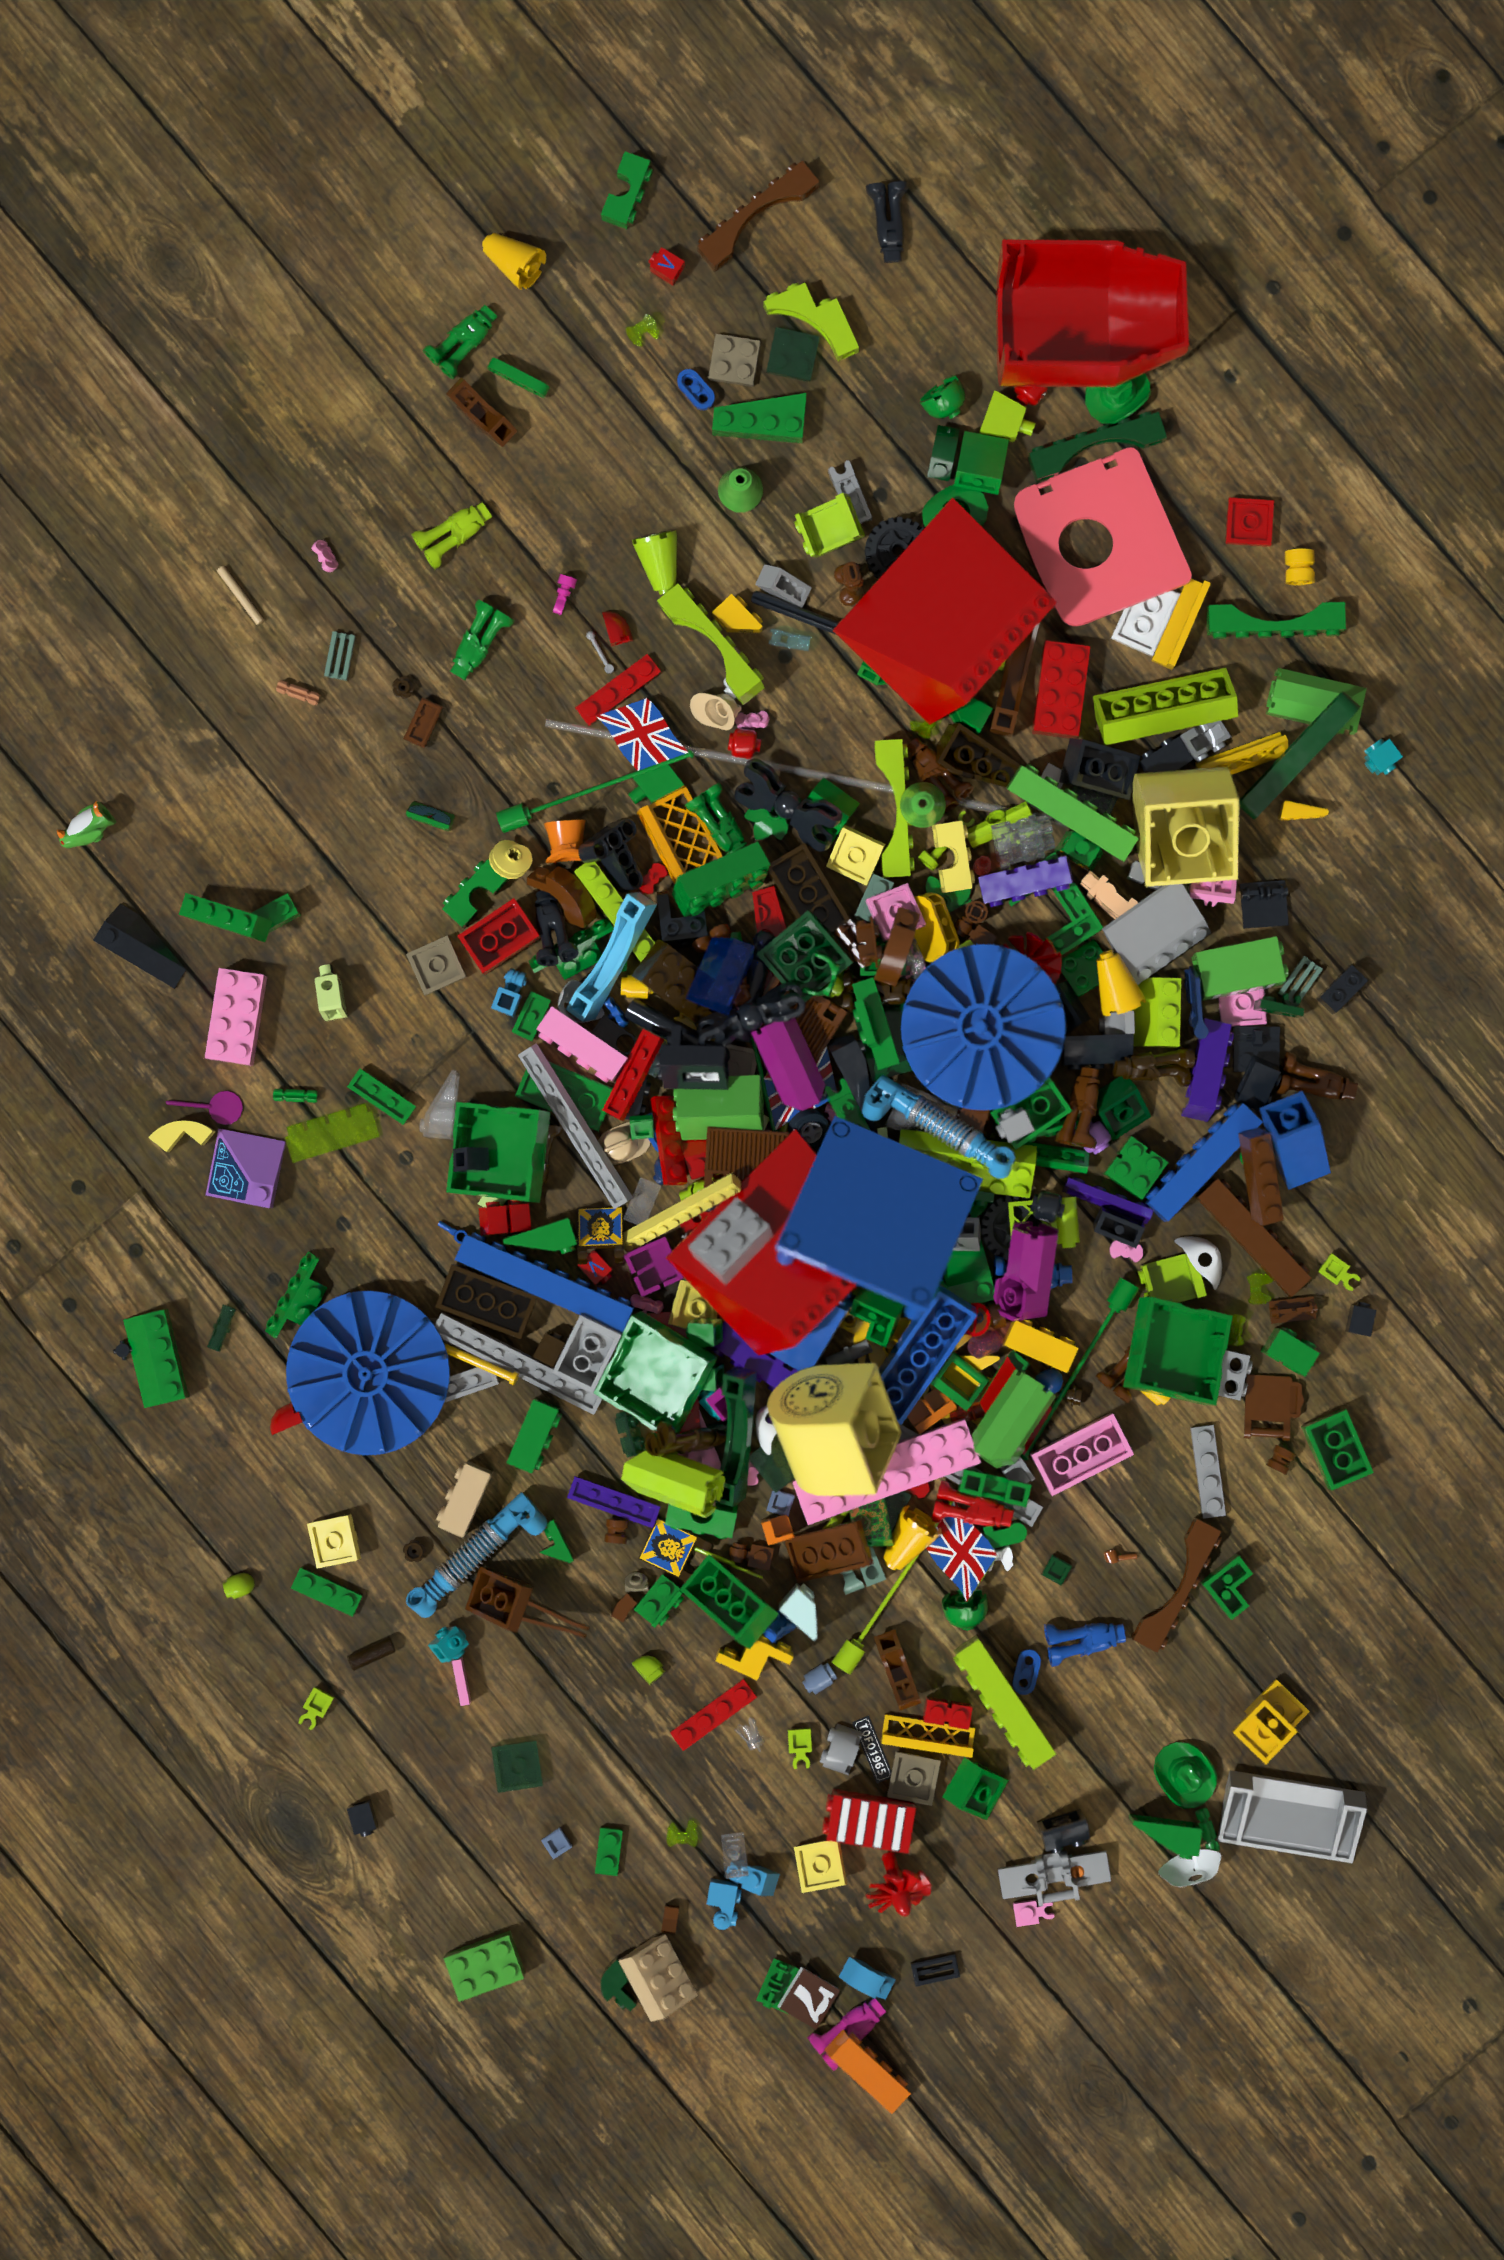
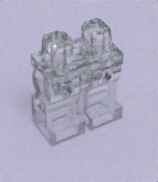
M1034 814L1028 816V818H1022L1016 823L1011 824L1010 821L991 826L995 855L1002 871L1010 870V865L1021 861L1031 862L1037 858L1039 860L1045 858L1044 851L1055 848L1054 838L1051 834L1053 828L1049 817L1037 821Z

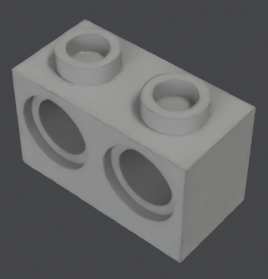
M1225 1351L1218 1396L1240 1400L1241 1396L1245 1397L1248 1384L1244 1382L1246 1374H1250L1253 1361H1249L1250 1356ZM1233 1358H1238L1241 1362L1240 1368L1236 1371L1230 1368V1361ZM1229 1380H1233L1236 1384L1235 1390L1231 1393L1225 1390V1383Z

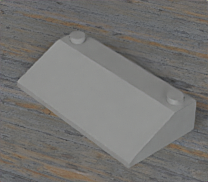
M1230 1770L1225 1788L1217 1840L1223 1843L1353 1863L1367 1811L1365 1792Z

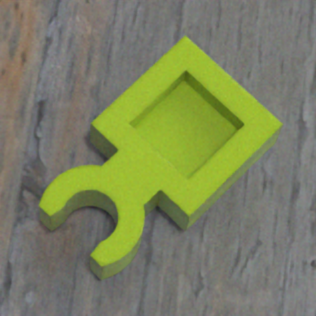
M1332 1253L1329 1254L1317 1271L1335 1285L1341 1280L1344 1288L1349 1291L1354 1289L1348 1284L1349 1279L1361 1280L1358 1275L1347 1273L1350 1266Z
M314 1686L303 1706L308 1712L300 1717L298 1723L302 1724L304 1719L308 1718L312 1722L309 1730H312L317 1724L316 1716L323 1718L335 1697Z
M811 1728L788 1729L789 1753H796L793 1759V1768L797 1769V1762L799 1760H804L806 1768H809L810 1760L805 1752H812Z

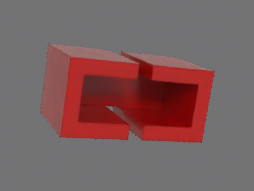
M519 1200L507 1201V1205L500 1206L498 1201L488 1202L486 1207L478 1208L481 1235L531 1230L529 1203L521 1204Z
M926 1696L923 1721L925 1723L944 1726L945 1721H947L949 1727L969 1730L973 1709L971 1704L951 1701L950 1708L947 1707V1700Z

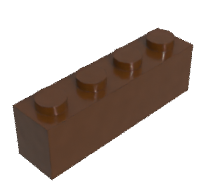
M1261 1128L1238 1133L1252 1220L1262 1226L1284 1220L1271 1134Z

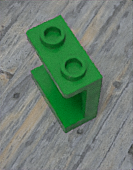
M964 431L954 486L998 495L1009 440Z

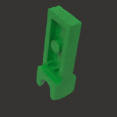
M844 1078L838 1081L839 1093L833 1092L829 1086L824 1088L823 1092L837 1117L871 1131Z

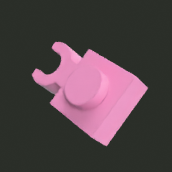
M1035 1899L1013 1902L1016 1926L1039 1924L1038 1917L1041 1916L1045 1919L1054 1918V1913H1045L1044 1911L1047 1906H1052L1053 1903L1043 1904L1044 1906L1039 1907Z

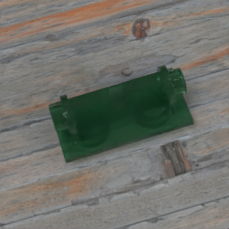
M626 1411L616 1413L615 1423L618 1434L625 1432L627 1434V1437L620 1438L623 1454H626L627 1458L636 1456L645 1450V1439L641 1436L639 1428L640 1421Z

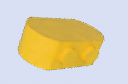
M937 893L915 896L914 898L926 925L915 930L914 945L923 960L934 962L950 951L958 949L959 938L942 896Z

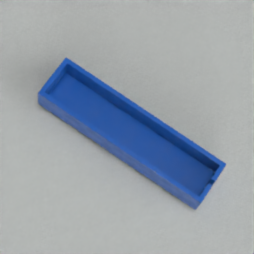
M472 1232L471 1235H465L455 1257L456 1261L574 1313L583 1314L611 1329L623 1333L635 1308L631 1306L630 1300L619 1297L618 1300L610 1297L611 1292L599 1287L597 1291L589 1288L591 1283L580 1278L573 1281L568 1278L570 1274L556 1269L555 1272L548 1270L549 1265L539 1260H535L532 1263L527 1260L528 1256L521 1252L514 1251L513 1254L507 1252V1246L494 1241L492 1244L485 1242L486 1237Z

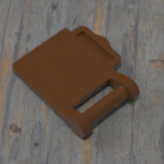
M1247 1375L1244 1438L1250 1439L1251 1436L1283 1438V1441H1290V1418L1300 1417L1301 1407L1304 1403L1302 1385L1299 1382H1292L1291 1377ZM1251 1420L1283 1422V1429L1251 1427Z

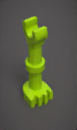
M962 811L958 815L957 821H962L963 825L969 828L974 824L975 819L972 818L970 822L965 823L962 817L966 812ZM948 847L935 848L931 854L924 850L918 859L927 868L934 871L938 866L937 859Z

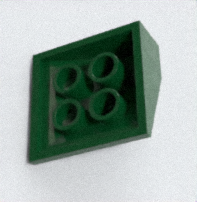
M810 910L806 911L757 953L782 984L791 981L795 982L800 986L801 991L803 987L819 991L832 979L829 964L825 960L816 957V952L827 955L837 964L841 965L838 975L855 960L842 942ZM793 989L788 990L790 993H796ZM802 991L804 1002L813 996Z

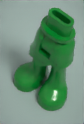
M485 304L479 311L475 310L474 314L468 315L458 325L453 327L447 333L449 336L437 347L427 345L423 349L424 354L434 365H439L440 370L452 380L458 375L457 368L461 361L473 348H477L488 334V330L492 328L491 323L497 318V315ZM457 343L462 344L448 359L443 361Z
M479 599L475 603L477 611L470 629L467 628L463 634V639L457 649L456 656L452 660L454 665L450 670L451 673L463 680H466L469 673H473V669H476L485 659L489 652L488 649L502 627H511L515 621L496 609L495 611V608ZM493 614L491 622L480 640L478 635L487 619Z
M720 782L686 803L685 806L689 811L695 812L710 830L712 839L728 855L746 847L747 842H743L744 837L735 821V817L732 816L731 811L727 813L719 800V795L723 789ZM705 802L708 804V806L719 819L718 822H716L713 816L710 814Z

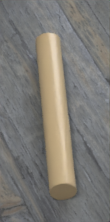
M225 566L220 567L217 572L256 625L261 624L264 621L262 616Z

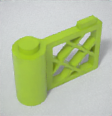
M1064 1197L1061 1204H1065L1062 1218L1057 1217L1056 1221L1051 1223V1226L1058 1229L1057 1244H1062V1248L1076 1247L1077 1242H1080L1076 1197ZM1033 1200L1008 1202L1011 1236L1013 1223H1015L1014 1220L1017 1223L1020 1222L1014 1217L1013 1206H1023L1029 1211L1028 1215L1022 1220V1222H1025L1033 1214L1026 1205H1032ZM1040 1220L1042 1224L1049 1225L1047 1222Z

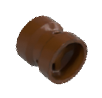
M972 901L967 905L965 914L972 923H981L988 915V908L982 901Z
M1275 1445L1273 1449L1274 1454L1272 1458L1268 1459L1266 1465L1287 1475L1289 1471L1288 1465L1294 1460L1296 1454Z
M607 1518L606 1527L608 1531L605 1534L604 1542L627 1544L625 1531L628 1528L629 1521Z

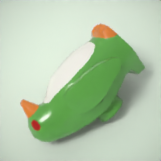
M96 801L94 804L80 810L77 816L71 820L66 830H57L59 842L65 848L98 842L104 835L103 831L108 826L114 825L116 820L103 804Z

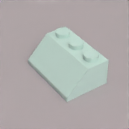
M796 1583L779 1602V1610L811 1639L815 1640L817 1638L814 1592L804 1583L802 1586Z

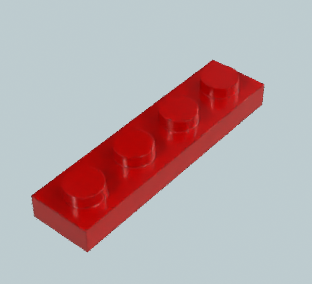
M646 654L575 707V709L586 724L591 726L599 720L596 716L610 712L658 676L661 671L650 656Z
M642 1029L602 1111L621 1121L625 1120L664 1039Z
M654 1096L651 1098L663 1185H685L688 1181L681 1134L676 1132V1121L673 1119V1107H676V1101H674V1096Z
M743 1678L670 1731V1734L684 1751L756 1699L757 1696Z

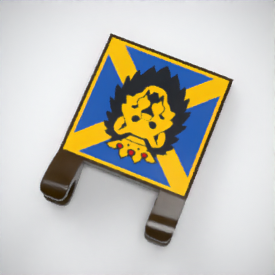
M623 1206L616 1209L613 1207L578 1208L579 1265L588 1263L587 1249L614 1248L615 1263H624Z
M657 1517L638 1559L686 1582L692 1573L685 1571L684 1567L694 1546L710 1551L713 1544L684 1529H672L670 1526L665 1525V1520Z

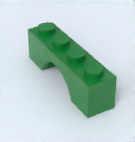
M185 893L179 915L262 942H266L272 924L271 920L188 893Z

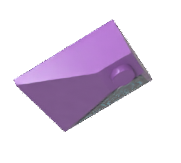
M218 1129L206 1196L273 1208L286 1142Z

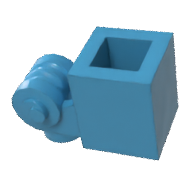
M513 968L507 974L505 973L504 979H506V984L504 988H498L491 1007L493 1010L511 1017L515 1016L522 998L519 994L520 989L527 983L526 973H521Z
M743 1861L731 1862V1867L727 1870V1878L733 1881L734 1884L741 1883V1888L759 1896L774 1895L780 1876L779 1873L762 1866H747Z
M711 1878L707 1905L717 1906L721 1909V1911L714 1914L713 1922L715 1927L725 1930L729 1926H736L738 1912H733L735 1903L739 1904L741 1890L737 1889L738 1884Z

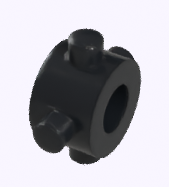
M124 1340L120 1341L116 1349H113V1353L122 1357V1360H127V1356L132 1351V1348L125 1344Z

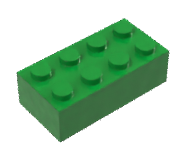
M757 841L677 876L672 896L684 917L689 915L696 916L703 912L704 908L719 906L727 898L731 897L734 899L742 895L745 890L750 888L755 890L764 884L771 864Z
M709 1554L680 1589L735 1640L749 1650L778 1616V1613Z

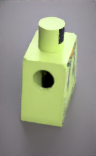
M322 965L319 967L320 977L315 978L319 1012L325 1021L346 1018L347 1011L341 980L337 974H334L333 965Z

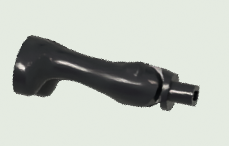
M896 181L887 185L891 212L890 221L887 219L885 183L868 184L865 186L866 193L874 203L877 237L882 248L880 253L883 254L884 263L901 262V252L904 251L902 247L904 242V225L901 199L908 191V182Z
M537 892V900L535 901L536 921L542 941V949L536 954L537 963L542 966H555L559 963L551 935L552 929L555 930L560 960L564 963L569 962L578 956L579 951L576 944L569 942L559 901L548 892Z

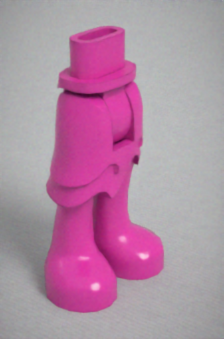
M876 1998L868 2004L864 2002V2006L860 2005L853 2008L827 2033L823 2035L812 2033L807 2037L833 2071L839 2066L824 2052V2049L842 2030L849 2035L853 2032L862 2041L874 2028L875 2024L880 2022L879 2018L886 2013Z

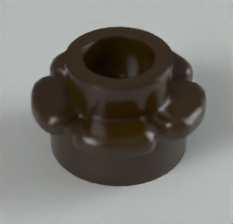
M405 676L395 679L392 684L394 695L403 699L409 698L415 689L414 683Z
M1076 1384L1073 1389L1069 1388L1067 1402H1071V1407L1073 1405L1080 1406L1083 1388L1076 1387Z
M411 1540L403 1548L405 1559L409 1562L421 1561L424 1558L423 1554L426 1552L425 1546L420 1544L418 1540Z

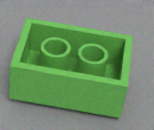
M511 1931L448 1952L444 1956V1961L459 2002L522 1980L525 1977V1971Z

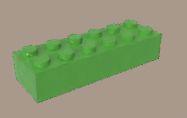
M1031 765L1019 766L1006 789L1124 862L1139 839L1134 836L1136 834L1135 830L1124 824L1122 827L1115 824L1117 819L1105 812L1102 815L1097 813L1098 807L1087 800L1081 803L1077 800L1079 795L1067 788L1064 791L1057 788L1059 783L1048 776L1045 779L1038 776L1040 771Z

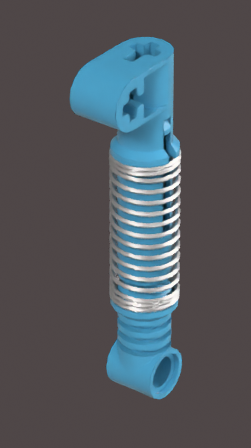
M882 1075L866 1093L862 1113L867 1119L872 1121L880 1120L891 1107H894L905 1114V1118L911 1123L917 1122L916 1126L921 1125V1129L925 1127V1132L929 1130V1134L934 1133L933 1137L938 1135V1140L942 1138V1143L947 1141L946 1145L951 1144V1148L955 1146V1151L960 1148L959 1153L967 1158H976L983 1165L986 1164L990 1174L994 1177L1006 1178L1009 1176L1015 1160V1155L1011 1149L1007 1147L996 1148V1145H991L989 1141L986 1142L984 1135L980 1131L974 1130V1127H970L969 1124L965 1125L964 1121L961 1122V1119H957L951 1113L948 1114V1111H944V1108H940L939 1105L935 1106V1103H931V1100H927L925 1096L915 1095L885 1075Z
M521 1491L493 1519L485 1521L483 1527H479L480 1531L475 1530L476 1535L472 1534V1538H468L469 1542L464 1541L465 1546L461 1545V1549L457 1548V1552H453L454 1556L449 1555L450 1560L446 1559V1563H442V1566L437 1567L432 1576L433 1580L429 1579V1584H424L425 1588L417 1587L408 1593L406 1597L407 1606L422 1618L430 1617L436 1611L438 1603L436 1600L440 1601L442 1599L441 1595L443 1597L446 1596L445 1592L449 1593L458 1589L461 1586L458 1578L462 1582H464V1577L468 1579L467 1574L472 1575L471 1571H475V1567L479 1568L478 1564H483V1559L487 1561L485 1557H490V1552L494 1554L493 1549L498 1550V1545L502 1547L501 1544L506 1543L508 1535L517 1526H522L531 1535H538L546 1528V1517Z

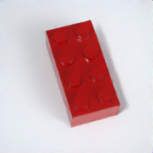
M1045 640L1032 734L1077 739L1079 737L1090 646Z

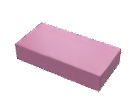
M459 1657L456 1660H452L460 1705L464 1706L471 1703L463 1657Z

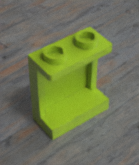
M841 493L835 496L836 499L807 512L795 514L796 529L800 534L802 533L805 540L803 542L804 550L811 557L818 558L865 537L849 494Z
M1186 1253L1140 1265L1141 1270L1138 1271V1277L1141 1284L1145 1283L1147 1290L1144 1293V1297H1154L1179 1303L1207 1296L1202 1276L1192 1265Z

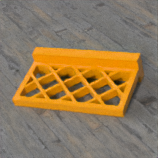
M687 787L650 805H646L637 812L674 885L677 876L686 873L688 864L700 867L705 865L708 855L717 857V859L723 857L717 844L710 836L708 827L695 812L688 811L687 808L684 810L673 806L675 798L684 794L687 802L692 800ZM658 806L669 808L666 820L657 817L653 809ZM672 810L684 813L681 825L668 821ZM687 815L696 817L698 821L696 830L684 826ZM667 824L680 828L676 840L667 837L665 833ZM682 829L695 833L691 845L679 841ZM697 835L707 838L709 842L707 850L694 846ZM677 845L690 848L687 860L677 856ZM693 850L705 853L702 865L689 861Z

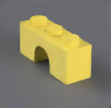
M962 821L933 825L932 831L935 848L948 847L953 851L955 857L951 867L938 870L942 893L972 889L975 878L973 870L969 869L968 861H971V851L969 847L966 848L965 839L968 838L966 825H963Z

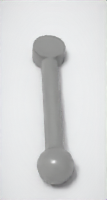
M588 631L586 637L591 640L603 661L605 672L611 674L614 671L613 666L608 663L595 639V633Z

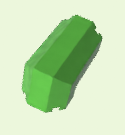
M1281 668L1275 670L1274 676H1277L1276 681H1272L1266 705L1269 708L1266 710V715L1310 725L1335 697L1344 691L1360 708L1338 733L1344 734V730H1350L1349 734L1351 735L1357 733L1367 688Z
M1015 1369L973 1432L974 1451L981 1459L995 1468L1016 1464L1025 1450L1024 1444L1055 1399L1054 1393L1050 1390L1048 1392L1044 1391L1043 1388L1045 1386Z

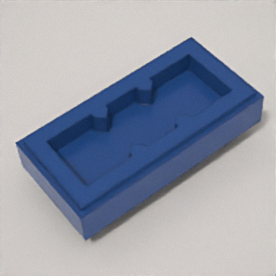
M780 1610L777 1611L778 1616L763 1633L772 1643L797 1627Z

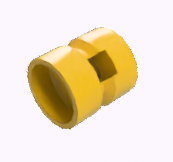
M1292 549L1285 551V565L1290 567L1285 573V584L1309 585L1315 583V572L1310 567L1315 563L1314 550Z

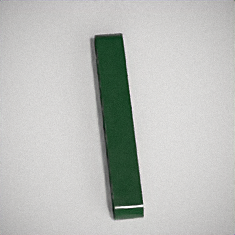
M1344 691L1339 693L1240 798L1238 807L1253 820L1256 819L1356 714L1360 706Z

